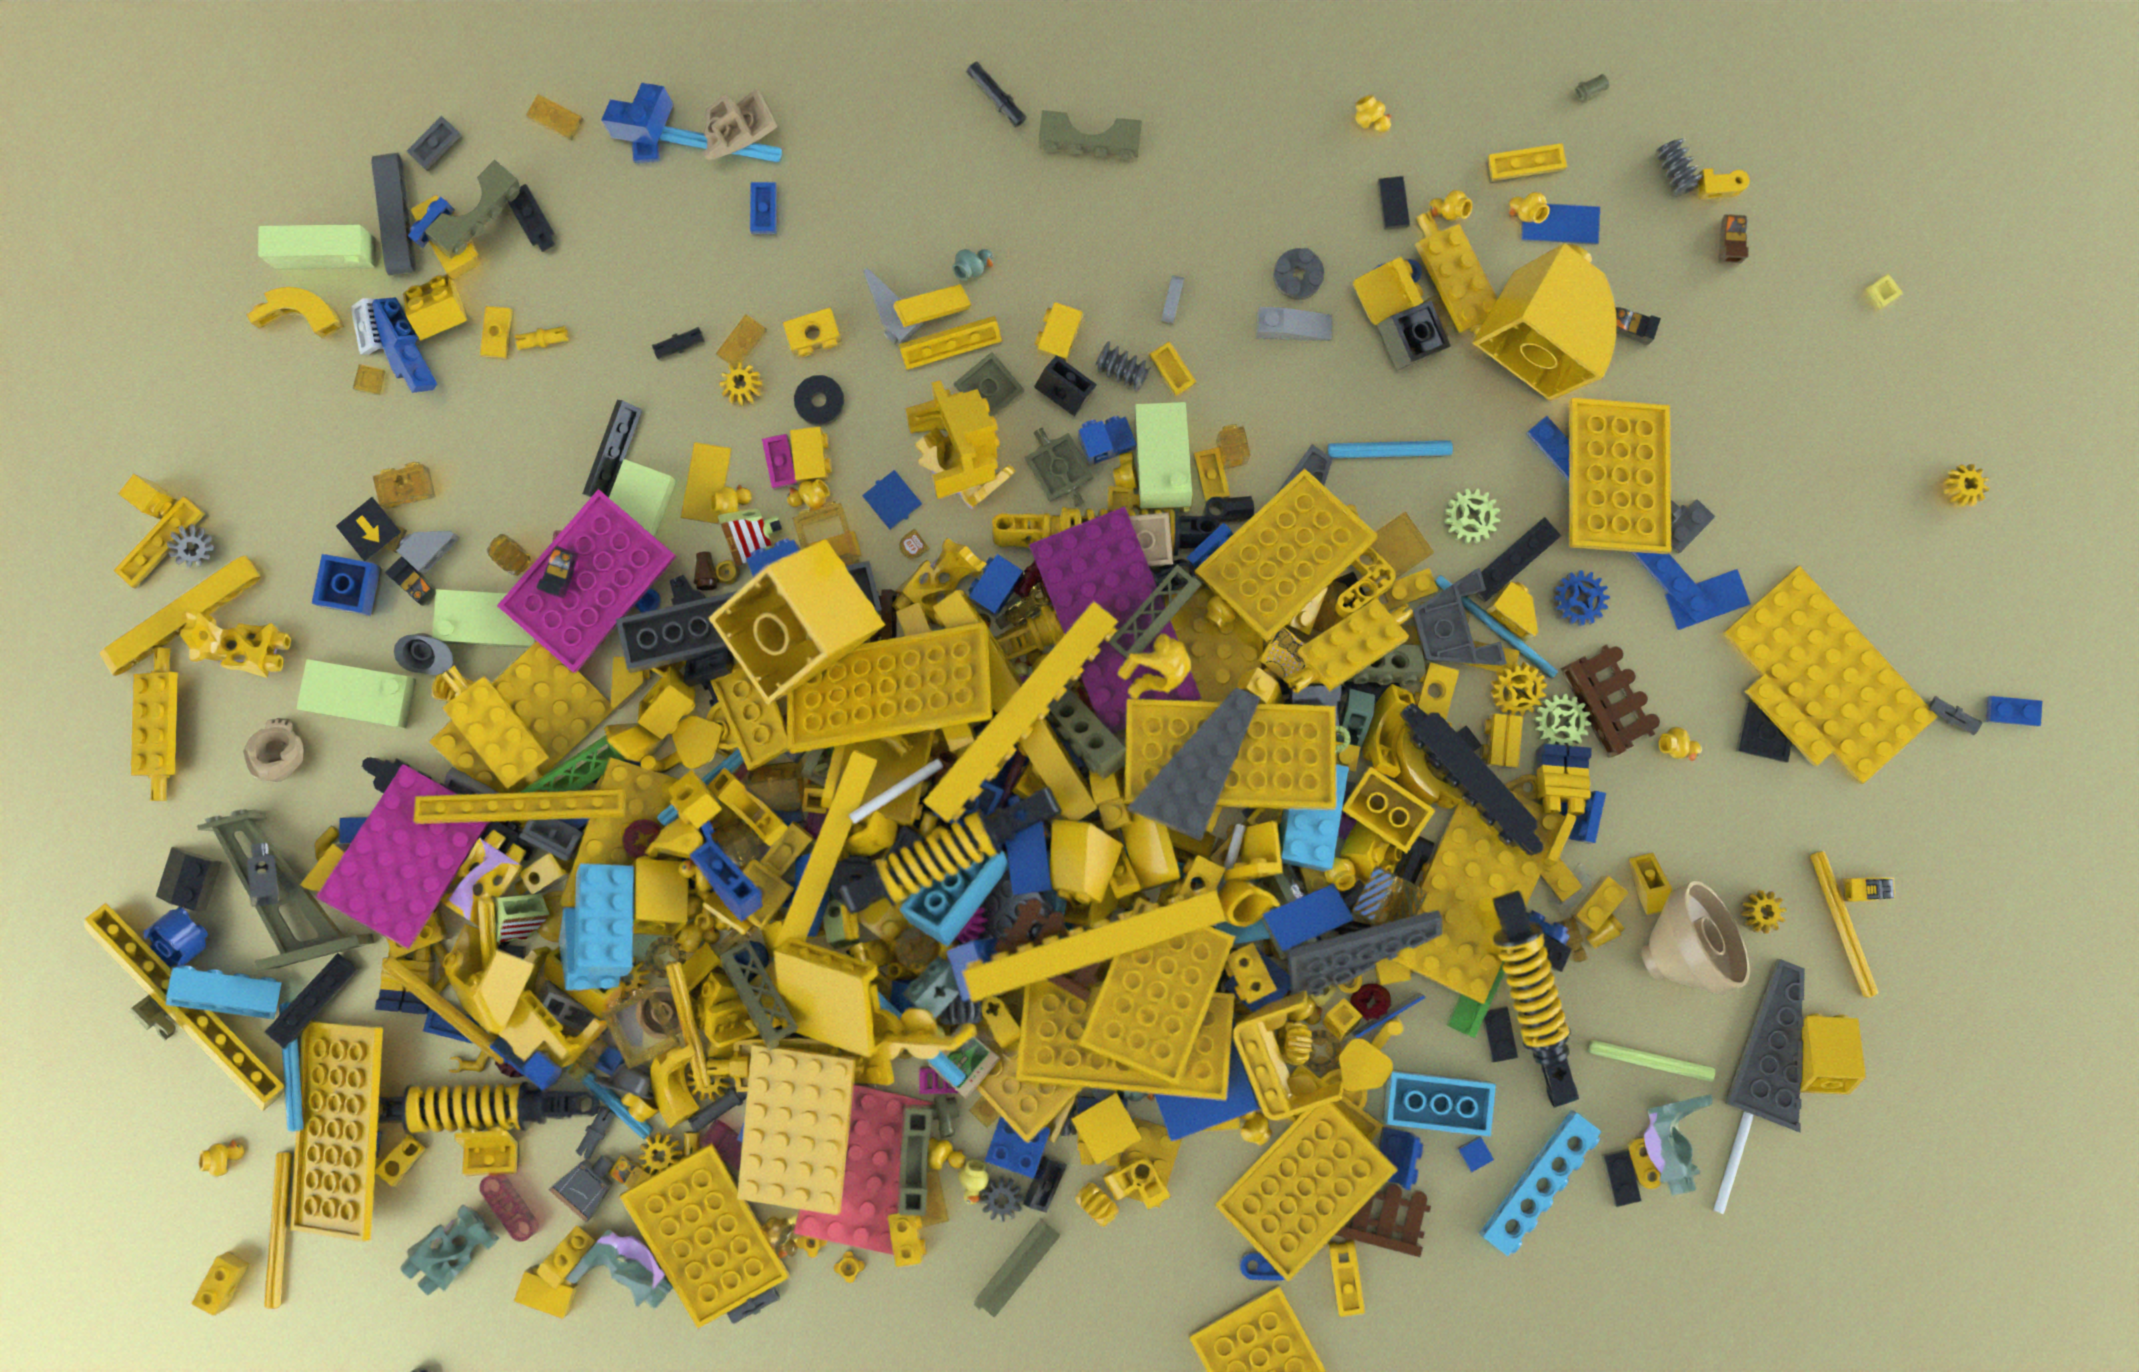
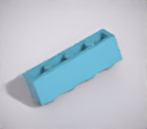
M191 966L173 967L166 996V1005L275 1020L282 983L270 977L253 979L249 975L236 973L232 976L225 975L223 972L214 969L203 972L196 971Z

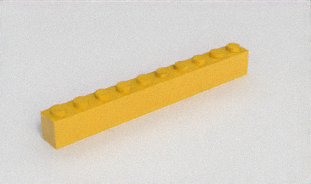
M964 590L955 591L933 606L936 612L934 614L935 619L940 626H945L946 629L984 622ZM987 627L991 706L996 713H999L1024 683ZM1046 717L1041 722L1036 719L1030 726L1034 729L1024 742L1019 739L1017 746L1025 757L1028 756L1033 763L1031 768L1039 779L1042 777L1047 785L1045 788L1051 787L1061 807L1062 812L1060 814L1065 821L1079 822L1099 809L1098 805H1095L1091 787Z
M1093 601L924 800V803L947 823L951 819L956 822L965 812L962 806L968 799L973 802L982 792L979 786L984 780L987 779L990 782L1000 769L996 766L1001 760L1004 759L1007 762L1017 749L1013 746L1018 740L1021 739L1024 742L1034 729L1030 726L1034 721L1038 719L1041 722L1049 713L1050 709L1047 706L1051 701L1055 699L1058 702L1065 694L1067 689L1064 686L1071 679L1075 682L1082 674L1084 669L1081 666L1087 659L1092 662L1101 651L1098 648L1103 640L1109 642L1118 630L1114 627L1118 621Z
M1208 887L1193 891L1194 897L1184 899L1183 895L1168 899L1169 905L1159 907L1158 903L1143 907L1144 913L1134 915L1133 911L1118 915L1119 921L1109 923L1108 919L1093 923L1094 929L1084 931L1083 927L1068 931L1069 937L1058 939V936L1055 935L1043 939V945L1033 948L1032 943L1018 947V953L1008 956L1007 951L991 956L993 961L982 964L981 959L967 963V969L963 970L962 973L971 1002L1226 921L1217 891H1209Z
M107 903L84 919L85 930L262 1111L283 1095L285 1088L283 1083L212 1011L166 1005V996L172 970Z

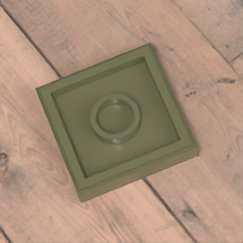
M993 352L954 383L959 392L963 391L965 393L978 389L981 398L987 399L990 408L989 416L997 415L1024 392V388Z

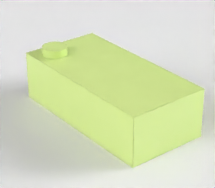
M362 225L259 226L258 256L275 269L375 268L376 238Z
M1186 402L1135 404L1140 509L1191 506L1192 483Z
M624 459L609 498L655 537L676 480L670 475Z
M436 589L433 638L439 639L446 644L529 648L536 641L497 607L507 593Z
M306 659L297 710L406 728L416 679L403 675Z

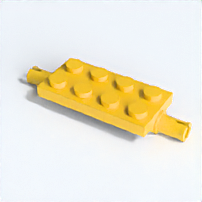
M1430 211L1426 212V214L1423 213L1416 220L1426 238L1419 240L1415 246L1459 333L1470 330L1471 333L1474 332L1477 335L1498 298L1460 224L1442 231L1438 229Z
M1377 598L1299 648L1297 653L1304 660L1305 666L1303 671L1288 679L1290 688L1296 685L1293 691L1299 693L1311 683L1318 682L1324 684L1329 691H1332L1406 642L1409 635L1400 625L1414 617L1413 610L1405 611L1409 608V605L1403 604L1392 613H1389Z
M154 648V671H151V673L134 674L131 776H148V778H151L149 801H167V778H170V775H175L178 673L170 671L171 648Z
M455 665L441 675L442 678L446 680L456 694L454 695L455 698L444 705L442 709L506 789L520 779H525L529 785L540 779L542 775L537 770L538 766L547 760L549 755L487 677L483 676L474 684H468ZM537 789V790L534 791V792H544V791L541 790V789Z
M783 1037L779 1039L780 1047L840 1055L839 1047L810 1037ZM747 1038L735 1042L734 1054L730 1059H708L707 1067H710V1070H707L708 1076L730 1075L736 1081V1092H748L752 1045L754 1043L766 1044L763 1038ZM852 1056L856 1058L855 1072L863 1073L864 1064H861V1062H864L863 1056Z

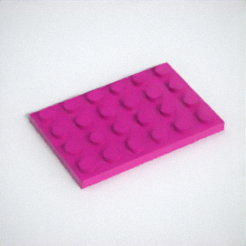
M598 489L500 601L497 607L573 673H576L616 628V619L625 617L677 556ZM556 546L577 552L578 554L574 574L564 599L542 592L536 588L539 579H542L550 555Z
M403 764L316 898L401 946L410 949L490 821L416 824L414 822L415 796L458 794Z

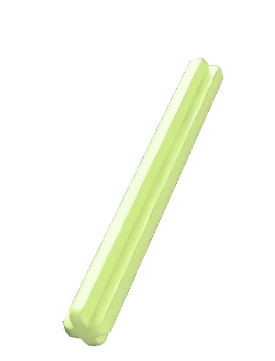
M1593 1039L1589 1042L1588 1052L1591 1054L1706 1081H1713L1715 1077V1069L1712 1067Z

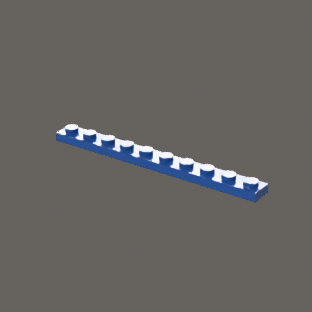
M1546 416L1526 434L1569 481V440L1551 419ZM1631 552L1693 622H1696L1715 606L1670 554Z

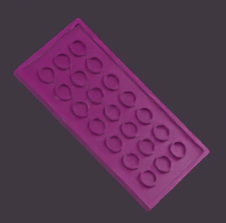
M1125 506L1029 544L1064 634L1070 630L1093 601L1118 621L1114 628L1119 631L1157 588ZM1157 595L1153 600L1154 611L1164 610L1165 605L1161 595ZM1151 603L1144 611H1151ZM1161 613L1154 614L1155 620ZM1151 614L1140 615L1136 619L1137 630L1149 628L1152 624ZM1171 620L1142 653L1155 652L1154 642L1161 634H1166L1170 639L1178 640ZM1134 623L1126 631L1134 630ZM1134 633L1123 634L1117 643L1128 651L1135 643ZM1137 633V640L1143 633ZM1103 640L1098 646L1101 651L1093 661L1090 662L1087 659L1081 666L1084 669L1081 677L1098 719L1113 734L1126 729L1127 699H1133L1128 694V688L1134 683L1136 678H1143V675L1146 673L1166 678V676L1159 670L1139 664L1132 674L1124 680L1118 675V671L1128 659L1109 642ZM1190 670L1184 680L1177 687L1171 689L1169 693L1153 689L1145 690L1137 699L1196 701L1201 699V695Z

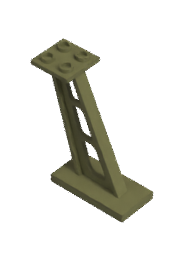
M247 809L231 812V816L206 818L205 824L197 825L198 831H214L249 897L248 857L234 836V833L238 831L244 832L252 844L267 843L269 855L275 856L276 876L289 893V896L279 900V904L255 906L276 944L280 955L256 960L257 971L276 969L374 943L372 933L345 937L309 890L300 885L302 883L301 880L255 823L256 821L267 819L266 814L256 813V810L247 811ZM287 903L296 904L315 928L318 937L304 942L298 941L282 917L279 907Z

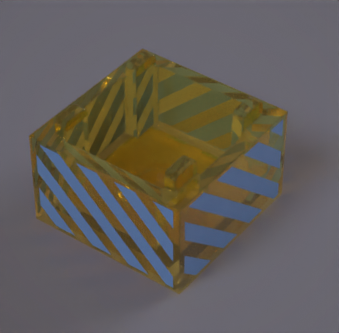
M1376 865L1352 911L1379 926L1399 919L1416 916L1428 892Z

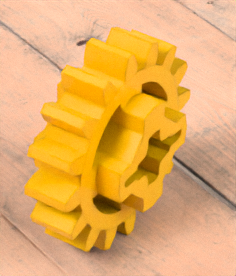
M1514 661L1510 669L1504 665L1505 672L1495 673L1499 678L1498 681H1491L1493 687L1496 688L1490 690L1491 695L1495 697L1493 702L1496 706H1499L1503 713L1508 711L1510 715H1515L1516 711H1518L1521 716H1524L1527 709L1533 713L1534 709L1532 706L1535 704L1541 706L1539 698L1546 697V693L1542 690L1547 687L1543 680L1545 678L1544 675L1538 672L1535 665L1529 667L1526 661H1523L1521 666ZM1513 686L1516 688L1523 689L1524 692L1522 690L1514 689Z

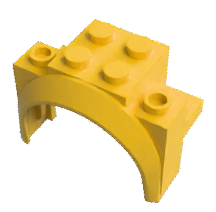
M941 380L932 382L934 400L905 408L911 434L932 431L936 427L939 430H945L950 437L956 454L960 453V465L932 474L935 495L937 499L996 480L994 470L998 469L996 448L1000 447L997 434L994 433V431L998 430L994 416H989L990 408L987 399L981 398L978 389L965 393L962 391L951 395L949 388L944 389Z
M544 946L533 949L523 959L533 963L534 967L505 1028L498 1035L506 1039L513 1047L514 1053L524 1061L531 1059L536 1052L541 1051L544 1054L548 1053L549 1058L560 1068L573 1064L614 1020L610 1015L601 1021L596 1018L578 1036L561 1032L563 1029L561 1024L536 997L535 986L538 972L545 963L546 956L552 952V949Z

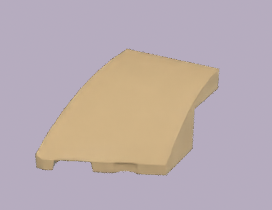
M754 89L737 104L724 94L706 109L705 120L707 124L704 136L707 138V150L704 151L703 155L710 160L731 154L758 141L778 127L761 93Z

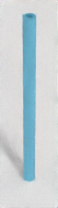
M1439 575L1435 580V583L1443 590L1453 585L1442 575ZM1461 597L1462 604L1468 611L1517 651H1520L1522 655L1553 679L1559 671L1469 597Z

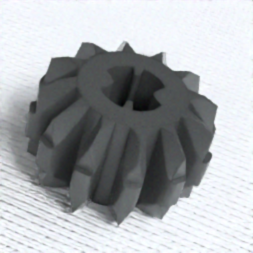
M962 997L954 998L939 1014L941 1022L943 1024L979 1023L982 1021V999L971 1002V1000L962 1001Z
M1000 1176L999 1185H996L993 1179L989 1180L992 1190L987 1187L982 1190L988 1196L981 1197L980 1203H989L984 1206L982 1211L987 1213L992 1210L991 1220L995 1219L996 1214H1000V1222H1004L1006 1213L1010 1219H1014L1015 1215L1012 1209L1018 1212L1022 1210V1207L1015 1202L1024 1201V1196L1015 1195L1021 1191V1187L1016 1186L1012 1189L1013 1179L1010 1178L1007 1185H1004V1178ZM1000 1193L1005 1194V1198L1007 1196L1009 1200L1005 1201V1205H999V1201H995Z

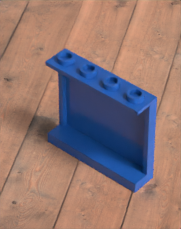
M1234 1018L1232 1020L1226 1101L1154 1094L1171 1141H1177L1196 1132L1253 1111L1261 1110L1233 1038V1029L1236 1026Z

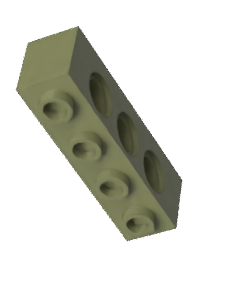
M1401 644L1372 663L1374 667L1369 665L1347 681H1352L1355 684H1364L1366 682H1378L1380 685L1402 683L1405 686L1417 684L1425 674L1422 646Z
M1065 685L1064 687L1067 691L1058 702L1055 699L1051 701L1047 706L1050 711L1045 717L1050 725L1053 724L1059 737L1063 741L1067 740L1070 743L1077 757L1082 756L1085 759L1089 770L1092 773L1097 772L1104 780L1125 766L1126 748L1074 692Z

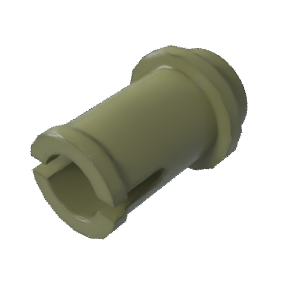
M1603 74L1586 83L1582 81L1575 87L1576 96L1580 101H1588L1591 96L1609 89V81Z

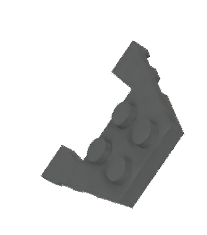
M1480 568L1475 569L1413 610V620L1425 661L1498 666L1507 664L1501 642L1478 648L1474 647L1461 597L1486 590Z

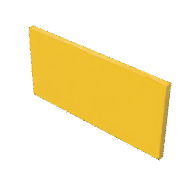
M694 442L680 518L718 524V515L720 513L712 512L710 499L713 492H719L725 487L731 448Z

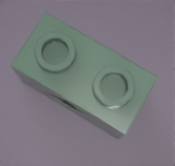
M1350 689L1340 716L1339 726L1346 728L1351 736L1349 744L1359 746L1361 750L1374 714L1375 695ZM1341 734L1336 736V742L1344 743V738Z
M938 956L928 964L926 970L916 980L910 983L903 995L915 1008L926 1009L936 1018L960 991L951 964Z

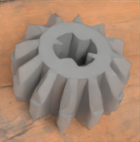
M194 524L189 525L188 531H185L184 527L180 525V534L171 532L170 535L174 540L167 541V546L172 548L169 551L170 557H176L178 565L186 560L187 568H191L192 561H196V564L201 566V557L205 560L210 559L207 551H213L214 547L209 543L212 540L211 535H204L205 529L203 527L195 532ZM192 542L194 549L189 550L186 543Z

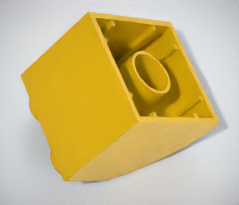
M1563 243L1513 271L1472 342L1549 401L1602 379L1610 364L1616 341V310L1607 278L1602 271L1591 264V255L1582 247L1574 244Z
M826 539L766 566L709 617V620L767 704L783 697L828 669L858 648L885 625L876 613L873 604L865 597L847 571L844 562L836 555Z

